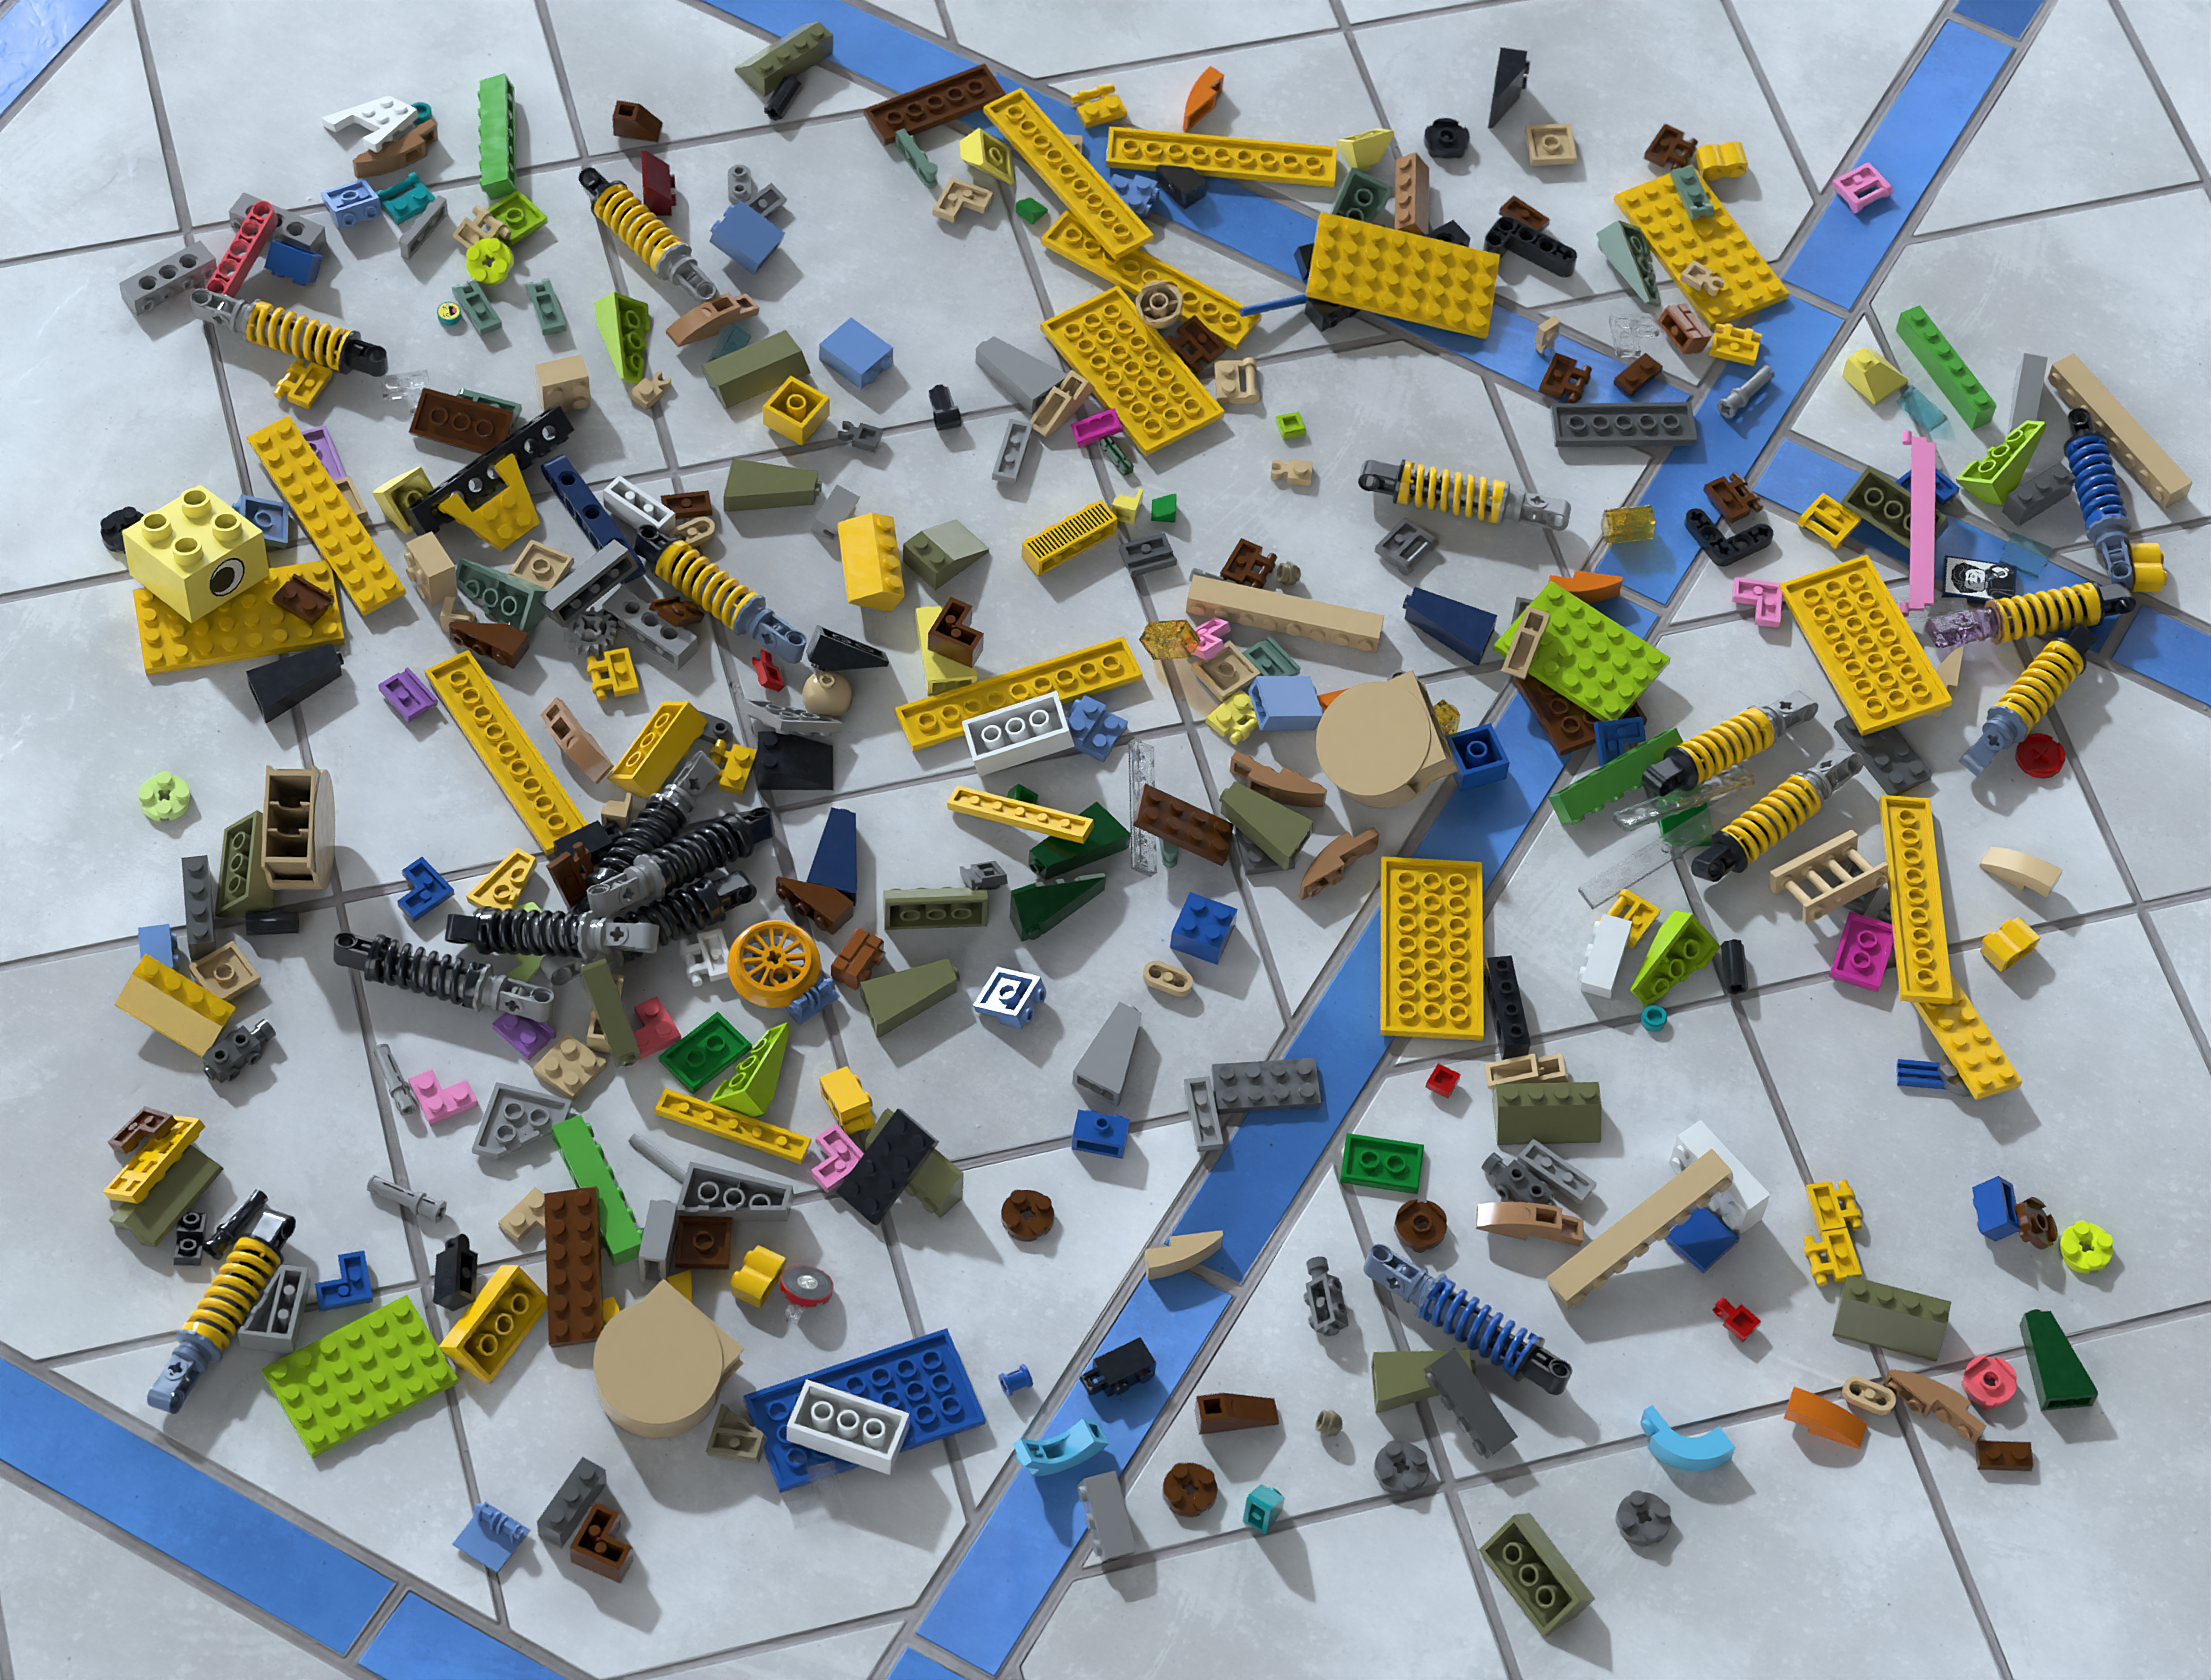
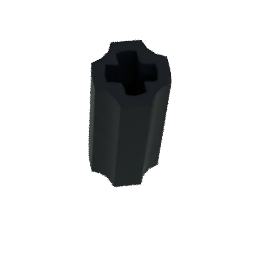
M793 75L784 76L764 107V113L774 121L782 119L802 89V83L797 77Z
M298 910L246 912V935L299 933Z
M1737 939L1724 941L1721 944L1725 989L1731 994L1744 993L1748 990L1744 945L1741 940Z

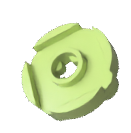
M161 771L156 776L151 777L138 791L143 813L155 821H161V819L169 818V821L181 817L190 805V791L187 783L182 778L171 775L168 771ZM169 794V800H159L161 795Z

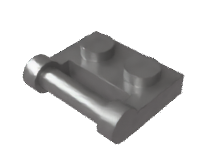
M1405 517L1375 546V553L1398 568L1400 573L1407 576L1429 551H1433L1438 546V541ZM1418 540L1423 543L1407 560L1402 557Z

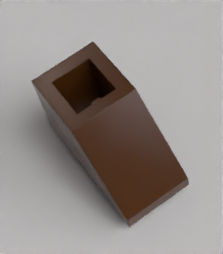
M617 100L612 117L613 136L659 143L663 122L639 103Z

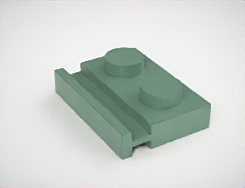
M1267 636L1263 642L1260 641L1242 652L1261 672L1260 676H1293L1300 674L1301 668L1270 636Z

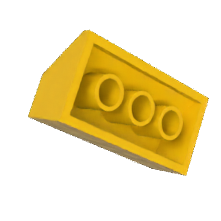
M868 513L839 522L837 527L848 604L892 612L905 596L894 517Z
M663 701L607 779L639 798H650L653 793H659L664 781L675 772V766L680 759L689 753L691 744L702 735L708 720L689 701Z
M146 953L132 972L114 1004L117 1008L201 1058L218 1041L232 1020L236 1009L235 1006Z
M501 1265L475 1298V1302L469 1306L439 1345V1348L455 1365L482 1381L491 1383L548 1308L547 1295L519 1265Z

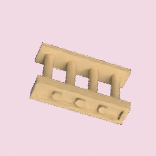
M1851 829L1770 871V890L1775 895L1784 890H1789L1803 904V923L1806 925L1867 892L1883 886L1888 882V864L1883 862L1876 867L1869 864L1857 852L1858 835ZM1850 858L1864 873L1853 878L1838 862ZM1829 868L1843 884L1832 889L1817 873ZM1805 879H1809L1823 894L1811 899L1797 884Z

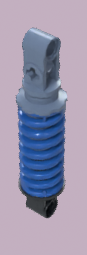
M2075 408L2068 414L2071 438L2064 444L2063 451L2069 461V468L2076 477L2074 487L2080 502V509L2083 512L2082 517L2086 523V536L2091 543L2095 544L2097 552L2103 554L2111 584L2121 582L2128 589H2131L2133 586V575L2127 547L2130 544L2128 535L2132 525L2131 521L2126 517L2127 511L2124 508L2121 490L2118 487V479L2115 477L2116 471L2112 467L2113 460L2110 457V450L2108 448L2109 441L2104 433L2094 431L2090 414L2086 409Z
M1375 1244L1370 1248L1363 1266L1364 1273L1387 1287L1391 1292L1401 1296L1405 1302H1411L1417 1306L1416 1317H1421L1428 1323L1431 1320L1432 1325L1436 1328L1443 1326V1331L1447 1335L1455 1333L1456 1341L1459 1343L1467 1341L1468 1349L1472 1351L1479 1349V1355L1482 1358H1489L1491 1356V1363L1495 1366L1503 1364L1504 1372L1512 1376L1515 1381L1519 1382L1523 1377H1526L1549 1394L1560 1395L1564 1392L1572 1374V1367L1568 1362L1561 1360L1543 1348L1545 1343L1543 1337H1538L1531 1332L1528 1336L1530 1341L1527 1344L1523 1341L1528 1333L1526 1328L1522 1327L1516 1336L1511 1333L1516 1325L1514 1320H1509L1504 1328L1499 1325L1504 1318L1503 1313L1497 1312L1493 1317L1490 1315L1492 1307L1489 1304L1484 1305L1480 1309L1478 1307L1480 1303L1478 1297H1473L1468 1301L1466 1300L1467 1290L1461 1289L1458 1294L1454 1292L1456 1284L1448 1279L1445 1274L1441 1273L1436 1278H1432V1276L1428 1275V1271L1415 1266L1411 1261L1401 1257L1386 1245Z

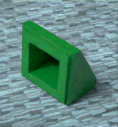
M1031 197L1019 200L1016 203V213L1031 224L1036 223L1048 212L1047 208Z
M1177 494L1152 499L1151 521L1175 523Z
M1018 783L1008 791L1006 798L1036 805L1039 795Z

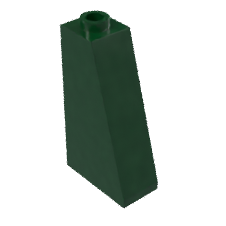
M1096 801L1078 815L1093 819L1094 828L1084 844L1050 835L1029 850L1028 865L1034 874H1039L1044 880H1048L1126 850L1130 846L1131 833Z
M2035 1309L2024 1313L2019 1326L2040 1411L2093 1406L2098 1396L2097 1388L2052 1312Z

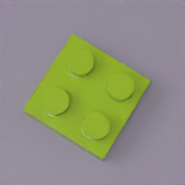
M516 190L487 209L492 213L493 218L504 222L507 225V229L512 232L508 239L501 236L510 246H513L548 223L547 216L519 190Z

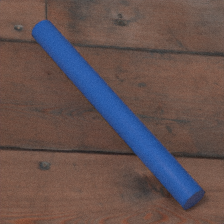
M1303 294L1240 308V314L1242 317L1306 304V299L1309 297Z

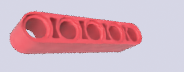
M263 200L255 203L208 282L207 290L215 293L223 291L221 295H227L234 299L278 223V217L271 203Z

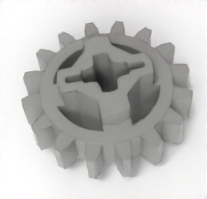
M591 607L590 611L585 610L563 628L564 642L568 643L570 650L576 648L577 655L584 651L586 657H589L590 652H594L596 656H599V650L606 652L608 651V645L614 646V638H617L616 621H612L611 614L604 616V609L595 612V608Z

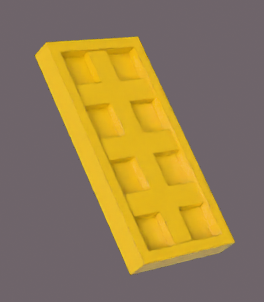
M173 1115L178 1123L171 1128V1132L160 1140L150 1138L106 1187L103 1193L111 1200L136 1204L143 1201L148 1196L149 1190L165 1177L169 1167L182 1157L183 1151L199 1138V1133L205 1127L202 1121L196 1118Z

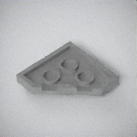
M742 699L740 709L749 713L750 718L761 720L763 725L776 728L775 731L780 734L789 735L791 731H796L802 735H811V732H817L820 735L831 736L832 733H842L844 723L831 716L822 714L818 716L806 713V710L790 706L784 708L773 705L772 702L765 700Z
M496 1082L474 1141L472 1153L499 1160L552 1134L551 1126L568 1119L572 1108V1100Z

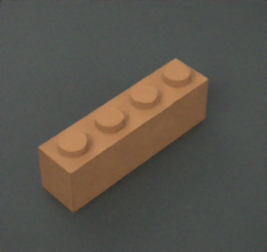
M1415 152L1396 159L1394 229L1424 236L1428 234L1429 167Z

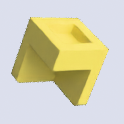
M1138 489L1135 498L1125 495H1119L1118 498L1115 497L1112 504V513L1118 518V521L1132 525L1135 524L1143 501V489Z

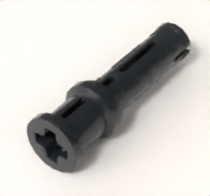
M255 1189L226 1223H222L216 1228L217 1232L209 1241H204L202 1244L203 1250L213 1259L220 1260L230 1244H235L238 1234L268 1201L267 1195L261 1190Z

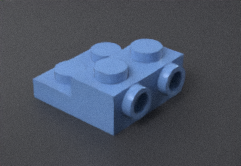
M1114 174L1109 183V186L1142 222L1144 218H1149L1152 210L1151 204L1157 201L1160 189L1157 188L1158 181L1136 175L1134 180Z
M365 179L321 192L322 201L330 210L331 218L338 228L351 227L356 222L373 220L378 215L383 214L379 197Z
M241 494L237 503H233L232 508L263 531L265 545L286 548L288 544L289 504Z
M1084 695L1081 701L1078 699L1074 701L1070 711L1072 715L1070 718H1066L1074 742V747L1072 748L1104 762L1127 728L1128 721L1107 712L1105 704Z
M997 967L973 1007L978 1013L998 1017L1001 1024L1022 1029L1026 1022L1030 1023L1033 1020L1034 1009L1038 1003L1045 1001L1047 992L1041 977Z

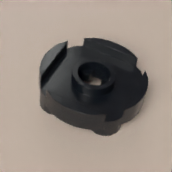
M1436 119L1432 125L1426 127L1424 133V145L1429 150V155L1433 158L1440 157L1446 159L1463 157L1469 146L1470 133L1465 126L1463 128L1458 125L1459 121L1455 119ZM1448 136L1450 140H1444L1443 138Z
M127 506L103 518L100 522V533L106 548L113 552H116V550L124 551V554H126L123 535L119 532L139 522L144 515L136 511L134 507Z

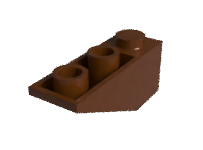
M450 622L449 624L450 639L456 644L464 645L481 656L485 655L502 666L506 665L514 669L529 649L528 633L509 624Z
M779 876L776 878V893L778 897L784 902L788 901L795 906L801 915L812 919L819 929L826 930L831 935H834L853 917V902L835 888Z
M1231 1393L1196 1396L1194 1411L1199 1435L1279 1425L1274 1398Z

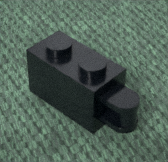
M598 820L553 841L554 855L557 858L563 853L568 852L574 857L576 852L573 845L577 842H582L584 847L589 850L592 856L590 860L594 866L604 858H607L609 850L615 846L618 839L622 838L623 831L617 822H611L602 826ZM583 866L578 868L580 873L584 872Z
M459 1234L455 1238L447 1240L445 1251L436 1254L433 1303L453 1312L475 1302L478 1253L470 1250V1240L465 1234Z
M1139 1337L1093 1359L1092 1370L1081 1375L1079 1380L1090 1396L1103 1390L1107 1397L1114 1394L1120 1395L1125 1393L1134 1384H1142L1149 1381L1155 1375L1156 1361L1142 1338Z

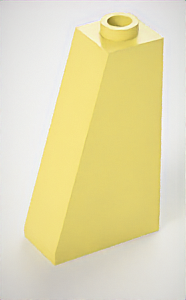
M940 606L916 608L915 623L927 695L940 694L977 682V672L974 666L970 668L928 650V632L942 611Z

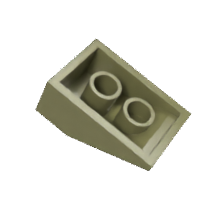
M956 519L922 530L903 543V562L936 591L987 554L989 548Z

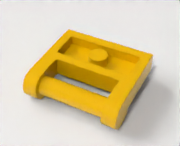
M1822 493L1801 515L1797 524L1802 528L1807 527L1831 543L1830 546L1838 550L1848 536L1860 525L1862 518ZM1812 518H1817L1818 520H1820L1821 522H1823L1824 524L1838 532V534L1834 535L1833 533H1831L1830 531H1828L1827 529L1813 521Z
M1622 889L1618 894V900L1608 911L1607 915L1617 917L1626 905L1632 906L1623 919L1632 921V931L1627 946L1634 949L1659 917L1661 909L1631 891Z

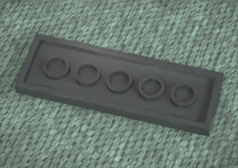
M1691 402L1551 404L1550 407L1555 447L1696 445L1697 442Z

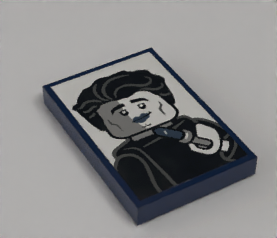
M1945 555L1941 599L1988 605L1991 600L2011 599L2015 596L2017 566Z

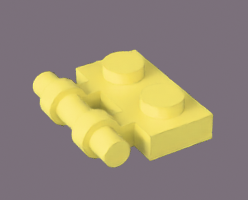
M1241 689L1206 717L1205 722L1222 737L1231 732L1233 735L1229 739L1235 745L1240 741H1245L1250 736V732L1255 728H1260L1251 699ZM1245 719L1248 721L1244 725H1239Z

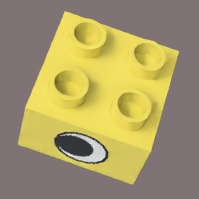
M201 484L184 491L179 498L159 510L147 513L139 522L122 531L130 576L191 623L270 575L263 531Z

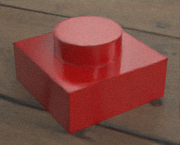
M1437 1063L1426 1082L1425 1088L1449 1099L1460 1080L1461 1074Z

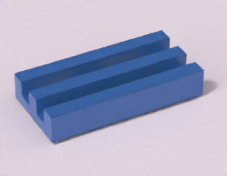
M1905 1059L1897 1060V1086L1947 1090L1941 1080L1920 1079H1941L1937 1071L1940 1063ZM1902 1075H1906V1076H1916V1077H1920V1078H1909V1077H1903Z

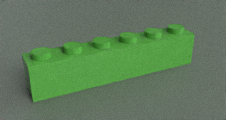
M505 73L480 80V90L477 92L480 101V108H478L480 125L478 126V131L481 137V143L478 145L481 154L479 168L482 176L479 179L481 190L486 192L491 200L510 195L517 190L514 86Z
M1919 305L1901 312L1895 331L1969 428L1974 430L1991 423L1997 404L1924 309Z
M1677 728L1659 733L1549 796L1548 799L1560 823L1571 822L1572 825L1583 821L1585 819L1584 815L1591 811L1593 814L1604 809V803L1607 801L1615 802L1625 796L1623 792L1626 790L1634 791L1644 785L1642 775L1649 766L1663 761L1664 753L1668 748L1683 743Z
M579 1115L551 1126L553 1141L576 1189L593 1186L599 1189L600 1239L613 1266L616 1267L638 1258L643 1232L641 1229L637 1230L634 1225L636 1219L630 1207L626 1209L624 1205V1193L621 1187H616L613 1182L615 1176L611 1166H606L603 1161L605 1156L601 1145H595L592 1139L594 1138V1132L590 1123L585 1124L582 1116Z

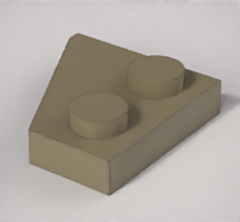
M721 1404L706 1452L709 1456L759 1463L767 1438L764 1433L756 1427H752L744 1418L732 1412L728 1406Z

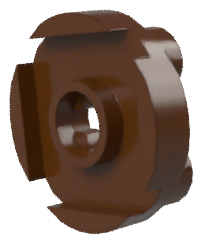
M1017 1189L1011 1192L1010 1196L1004 1201L1001 1209V1222L1011 1237L1020 1241H1034L1043 1234L1045 1236L1052 1228L1054 1209L1052 1201L1048 1196L1034 1190ZM1030 1211L1035 1217L1025 1220L1024 1215L1021 1213Z
M2030 1197L2014 1206V1211L2021 1227L2019 1235L2025 1243L2030 1241L2036 1248L2044 1250L2054 1245L2052 1242L2057 1240L2056 1223L2051 1214L2046 1215L2044 1212L2045 1204L2036 1197Z
M1418 1199L1411 1200L1403 1204L1397 1211L1394 1231L1397 1238L1405 1246L1412 1248L1413 1251L1423 1253L1426 1250L1437 1247L1444 1240L1447 1230V1217L1443 1209L1436 1203L1428 1200L1426 1203L1418 1202ZM1415 1222H1426L1425 1229H1418Z
M1196 1463L1175 1464L1172 1470L1165 1476L1162 1488L1163 1498L1170 1505V1509L1183 1517H1196L1207 1509L1212 1508L1216 1501L1218 1488L1214 1472ZM1193 1485L1197 1492L1193 1491L1191 1495H1188L1183 1487Z

